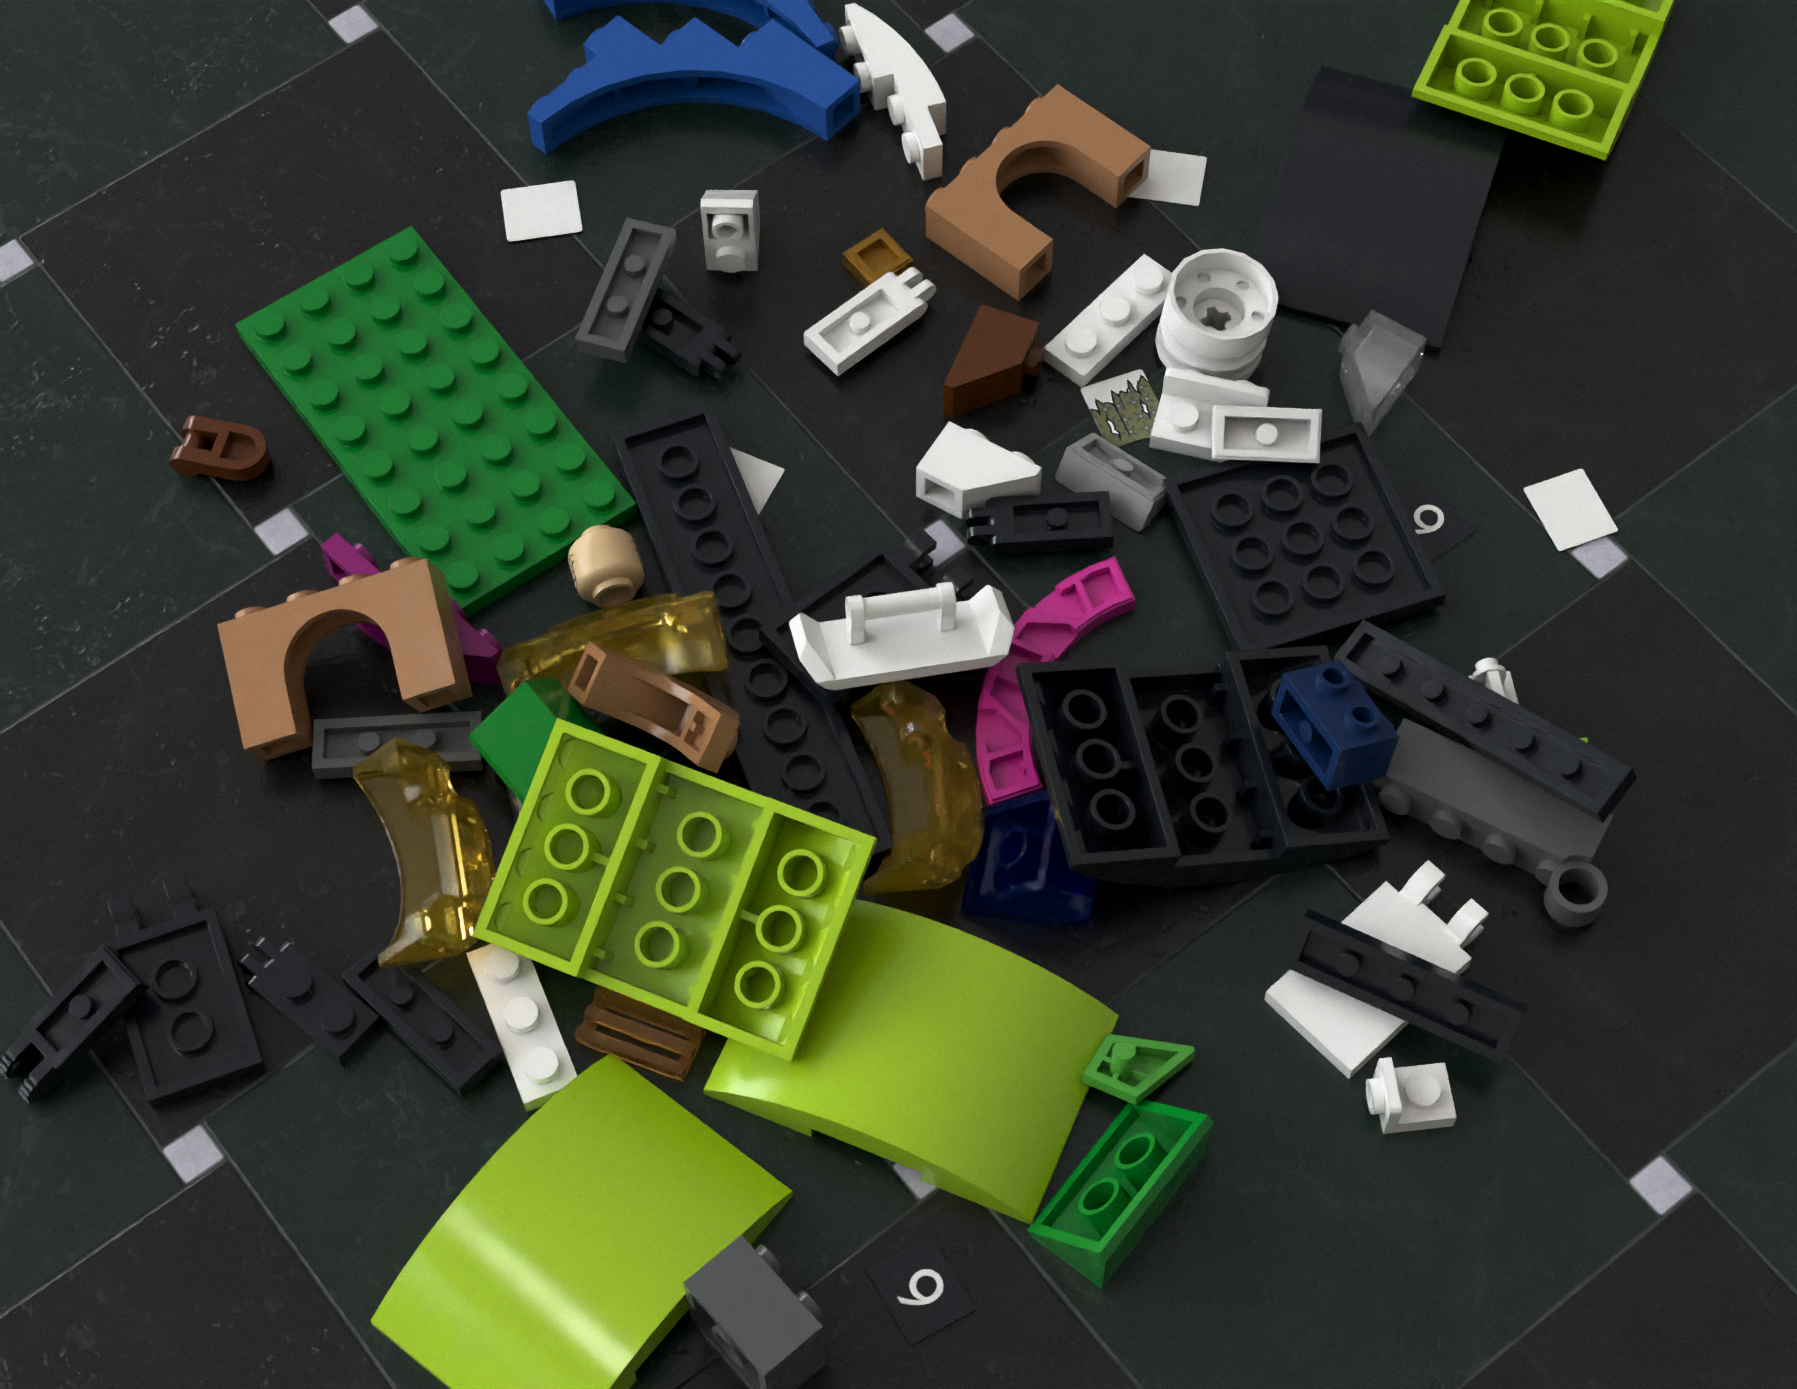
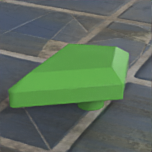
M1107 1034L1084 1071L1082 1083L1137 1105L1194 1059L1195 1048L1189 1045Z

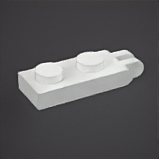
M915 267L907 269L899 276L893 272H888L804 332V345L831 371L840 376L919 319L928 308L926 302L935 294L936 286L928 279L921 282L923 274Z

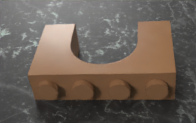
M1057 84L1043 98H1035L1027 107L1025 114L1014 125L1000 130L994 138L992 145L978 158H970L962 167L959 175L945 188L940 187L931 194L925 206L926 237L1011 297L1020 301L1051 271L1053 239L1005 205L999 196L1005 187L1025 175L1055 173L1073 179L1117 208L1148 178L1151 146Z
M403 558L392 563L390 570L374 575L365 573L349 575L339 580V586L320 592L316 590L299 591L289 595L286 598V603L270 608L263 606L245 608L235 614V619L217 624L244 750L267 761L313 746V727L304 690L306 665L313 650L321 640L331 632L351 624H372L381 627L390 645L402 700L420 713L473 697L445 576L439 568L427 558Z

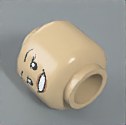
M608 525L592 526L586 529L569 549L568 563L576 590L582 599L596 604L598 607L609 609L625 605L635 597L636 592L644 582L645 571L637 544L630 533L620 528H611Z

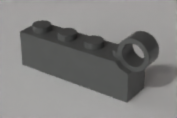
M1404 718L1397 730L1400 737L1386 776L1372 781L1379 804L1389 812L1397 815L1407 814L1430 825L1434 832L1444 838L1460 839L1481 849L1488 858L1495 862L1513 864L1534 874L1542 884L1547 886L1544 893L1545 908L1549 915L1560 924L1569 927H1581L1593 922L1599 915L1607 897L1608 884L1603 873L1591 863L1614 815L1610 814L1604 823H1601L1477 751ZM1565 883L1579 884L1589 891L1593 901L1584 905L1571 903L1562 896L1559 886Z

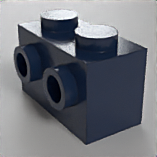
M1342 660L1283 673L1271 715L1326 790L1331 791L1385 777L1400 736L1395 731L1393 724L1381 713L1366 693L1364 686L1355 679Z

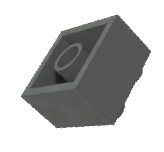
M740 1235L683 1282L691 1321L750 1389H797L827 1364L824 1341L827 1335L821 1324L825 1320V1316L816 1302L804 1290H800L795 1295L780 1277L785 1272L775 1256L764 1245L761 1244L754 1249Z

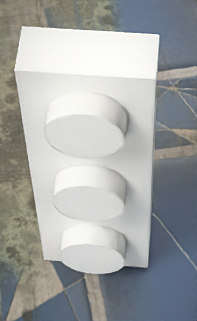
M1143 254L1045 346L1043 360L1083 388L1162 313L1172 273Z
M494 944L468 952L466 955L500 1045L503 1048L525 1110L529 1112L542 1107L557 1092L577 1077V1074L533 962L529 958Z

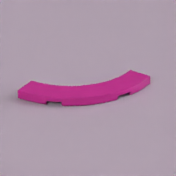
M1115 556L1088 566L1066 578L1055 586V591L1043 598L1034 608L1030 607L1014 625L1015 629L1009 654L999 663L990 666L978 703L976 761L981 788L990 813L1040 797L1043 794V785L1033 754L1032 730L1015 672L1018 663L1060 661L1073 645L1097 626L1135 609L1136 599Z

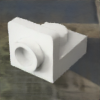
M1391 1057L1379 1058L1373 1078L1366 1080L1368 1108L1371 1115L1379 1114L1383 1134L1454 1126L1457 1116L1445 1062L1394 1068Z

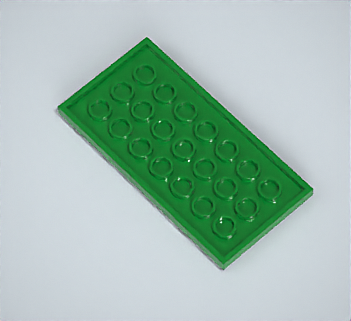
M412 226L235 324L239 337L407 558H427L444 573L449 596L461 607L466 618L566 559L570 547L581 537L586 529L596 525H608L611 528H617L638 515L637 503Z

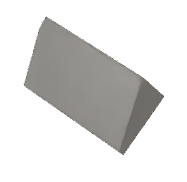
M1090 433L1068 446L1055 474V479L1060 484L1075 493L1109 491L1111 516L1138 532L1144 529L1167 503L1165 500L1166 493L1162 487L1163 479H1166L1165 476L1096 433Z

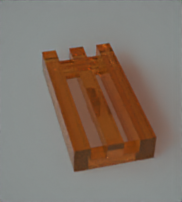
M598 985L594 992V1001L592 1005H588L584 1013L585 1020L582 1025H578L574 1036L576 1043L606 1054L613 1053L624 1061L684 1082L706 1034V1029L682 1020L681 1017ZM605 1009H612L614 1011L623 1013L625 1015L650 1023L652 1025L658 1026L668 1031L685 1036L689 1039L688 1041H686L684 1039L678 1038L668 1033L659 1031L657 1029L651 1028L641 1023L605 1011ZM598 1024L630 1035L632 1038L642 1042L654 1044L681 1054L679 1061L595 1030Z

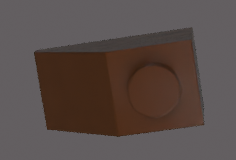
M981 304L943 384V415L953 418L1021 393L1028 375L1036 376L1044 359L1045 346L1039 344L1040 323Z

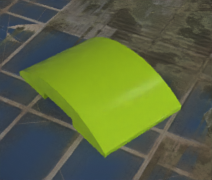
M1460 0L1449 24L1444 25L1413 88L1411 97L1606 161L1622 132L1638 96L1676 0Z
M557 718L472 936L574 977L588 980L681 1017L682 1020L793 1063L878 838Z
M855 899L793 1063L728 1038L703 1091L705 1095L812 1137L814 1131H818L921 1173L922 1182L1031 1225L1034 1222L1090 1089L1089 1085L1082 1083L1083 1073L1106 1035L1113 1034L1119 1015L1070 982L993 943L919 915Z
M611 1052L575 1077L549 1099L487 1161L418 1246L385 1295L370 1322L449 1389H629L637 1380L635 1375L637 1369L688 1311L689 1307L683 1282L740 1235L751 1245L793 1196V1191Z

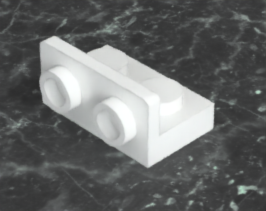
M1169 367L1165 372L1162 395L1150 435L1149 447L1215 462L1227 461L1226 459H1212V407L1214 405L1267 407L1270 390L1245 380L1232 381L1204 375L1200 371L1193 369L1181 370Z

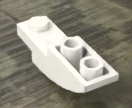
M856 3L845 5L846 26L839 27L840 42L845 56L853 55L856 62L853 65L854 76L860 80V93H868L875 111L888 108L894 126L901 124L904 131L902 134V145L908 163L916 162L923 181L941 177L943 144L939 135L946 134V100L937 81L920 56L892 27Z

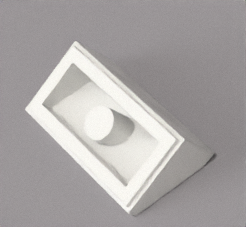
M1214 405L1212 407V459L1320 463L1322 409Z

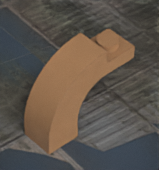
M588 642L567 691L583 706L640 728L672 745L697 766L718 773L723 760L730 757L737 744V729L741 722L738 720L740 714L708 694L660 670L594 642Z

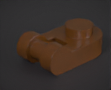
M192 415L186 418L181 435L184 438L182 445L174 448L169 460L171 469L184 476L195 477L198 474H204L235 481H247L256 478L265 471L269 465L270 453L264 435L256 428ZM211 443L214 444L211 451L203 450L204 447L209 446Z

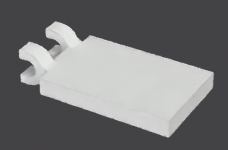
M1428 860L1412 875L1400 892L1385 881L1341 923L1461 975L1469 967L1472 959L1462 949L1482 933L1484 927L1481 924L1487 919L1489 913L1471 898L1457 911L1448 924L1444 923L1427 905L1440 894L1441 889L1438 885L1444 880L1445 874ZM1291 969L1266 991L1264 998L1277 1013L1348 1079L1357 1073L1409 1024L1407 1021Z

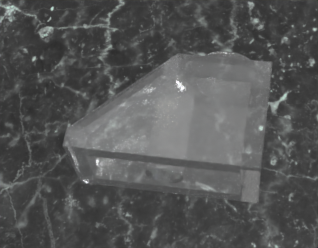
M1371 310L1360 326L1352 324L1339 346V352L1344 354L1339 376L1354 423L1362 422L1369 437L1420 369L1427 338L1374 310Z

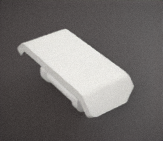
M952 582L937 583L934 588L862 598L861 595L848 596L845 599L846 619L817 622L809 616L799 613L789 621L800 662L817 684L829 690H840L994 666L1009 654L1015 629L1000 590L986 585L970 600L956 602Z

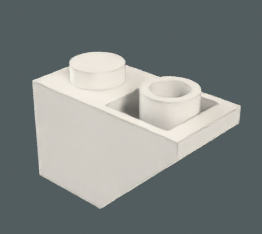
M706 190L701 198L700 208L707 270H722L729 273L758 271L760 236L758 190Z
M949 421L916 467V497L960 519H965V512L968 509L985 507V502L990 498L1040 495L1042 467L1036 465L1023 453L1010 452L990 442L977 430L964 429Z

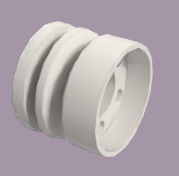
M1224 248L1201 250L1183 259L1172 272L1155 338L1159 359L1166 368L1193 369L1200 371L1204 375L1232 381L1247 380L1260 364L1279 299L1275 281L1264 266L1244 253Z

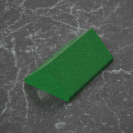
M555 676L525 680L468 736V740L522 804H524L557 718L605 735Z
M1145 1099L1137 1105L1128 1102L1030 1225L1027 1232L1035 1241L1102 1289L1206 1156L1214 1122L1207 1114Z

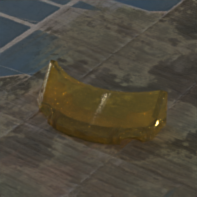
M701 591L685 597H680L678 592L656 595L581 615L550 627V631L540 637L520 641L506 648L496 665L506 697L525 680L555 676L567 690L589 641L640 661L668 675L698 671H721L730 668L718 602L714 591Z
M905 680L881 683L850 706L851 716L863 733L883 779L889 808V832L895 844L891 847L892 853L885 854L877 872L863 882V893L865 895L943 888L962 876V870L968 863L976 859L981 846L984 815L982 814V793L977 773L965 743L956 741L947 731L944 717L946 710L935 695Z
M394 737L352 768L353 779L370 800L386 830L396 858L400 877L401 908L398 925L386 950L378 955L380 968L456 956L469 949L478 941L472 934L496 876L492 860L493 851L486 828L472 798H463L454 790L449 774L451 767L438 752Z

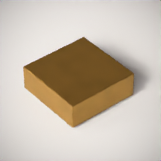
M883 228L842 253V264L865 288L888 272H893L899 276L907 269L914 267V260Z

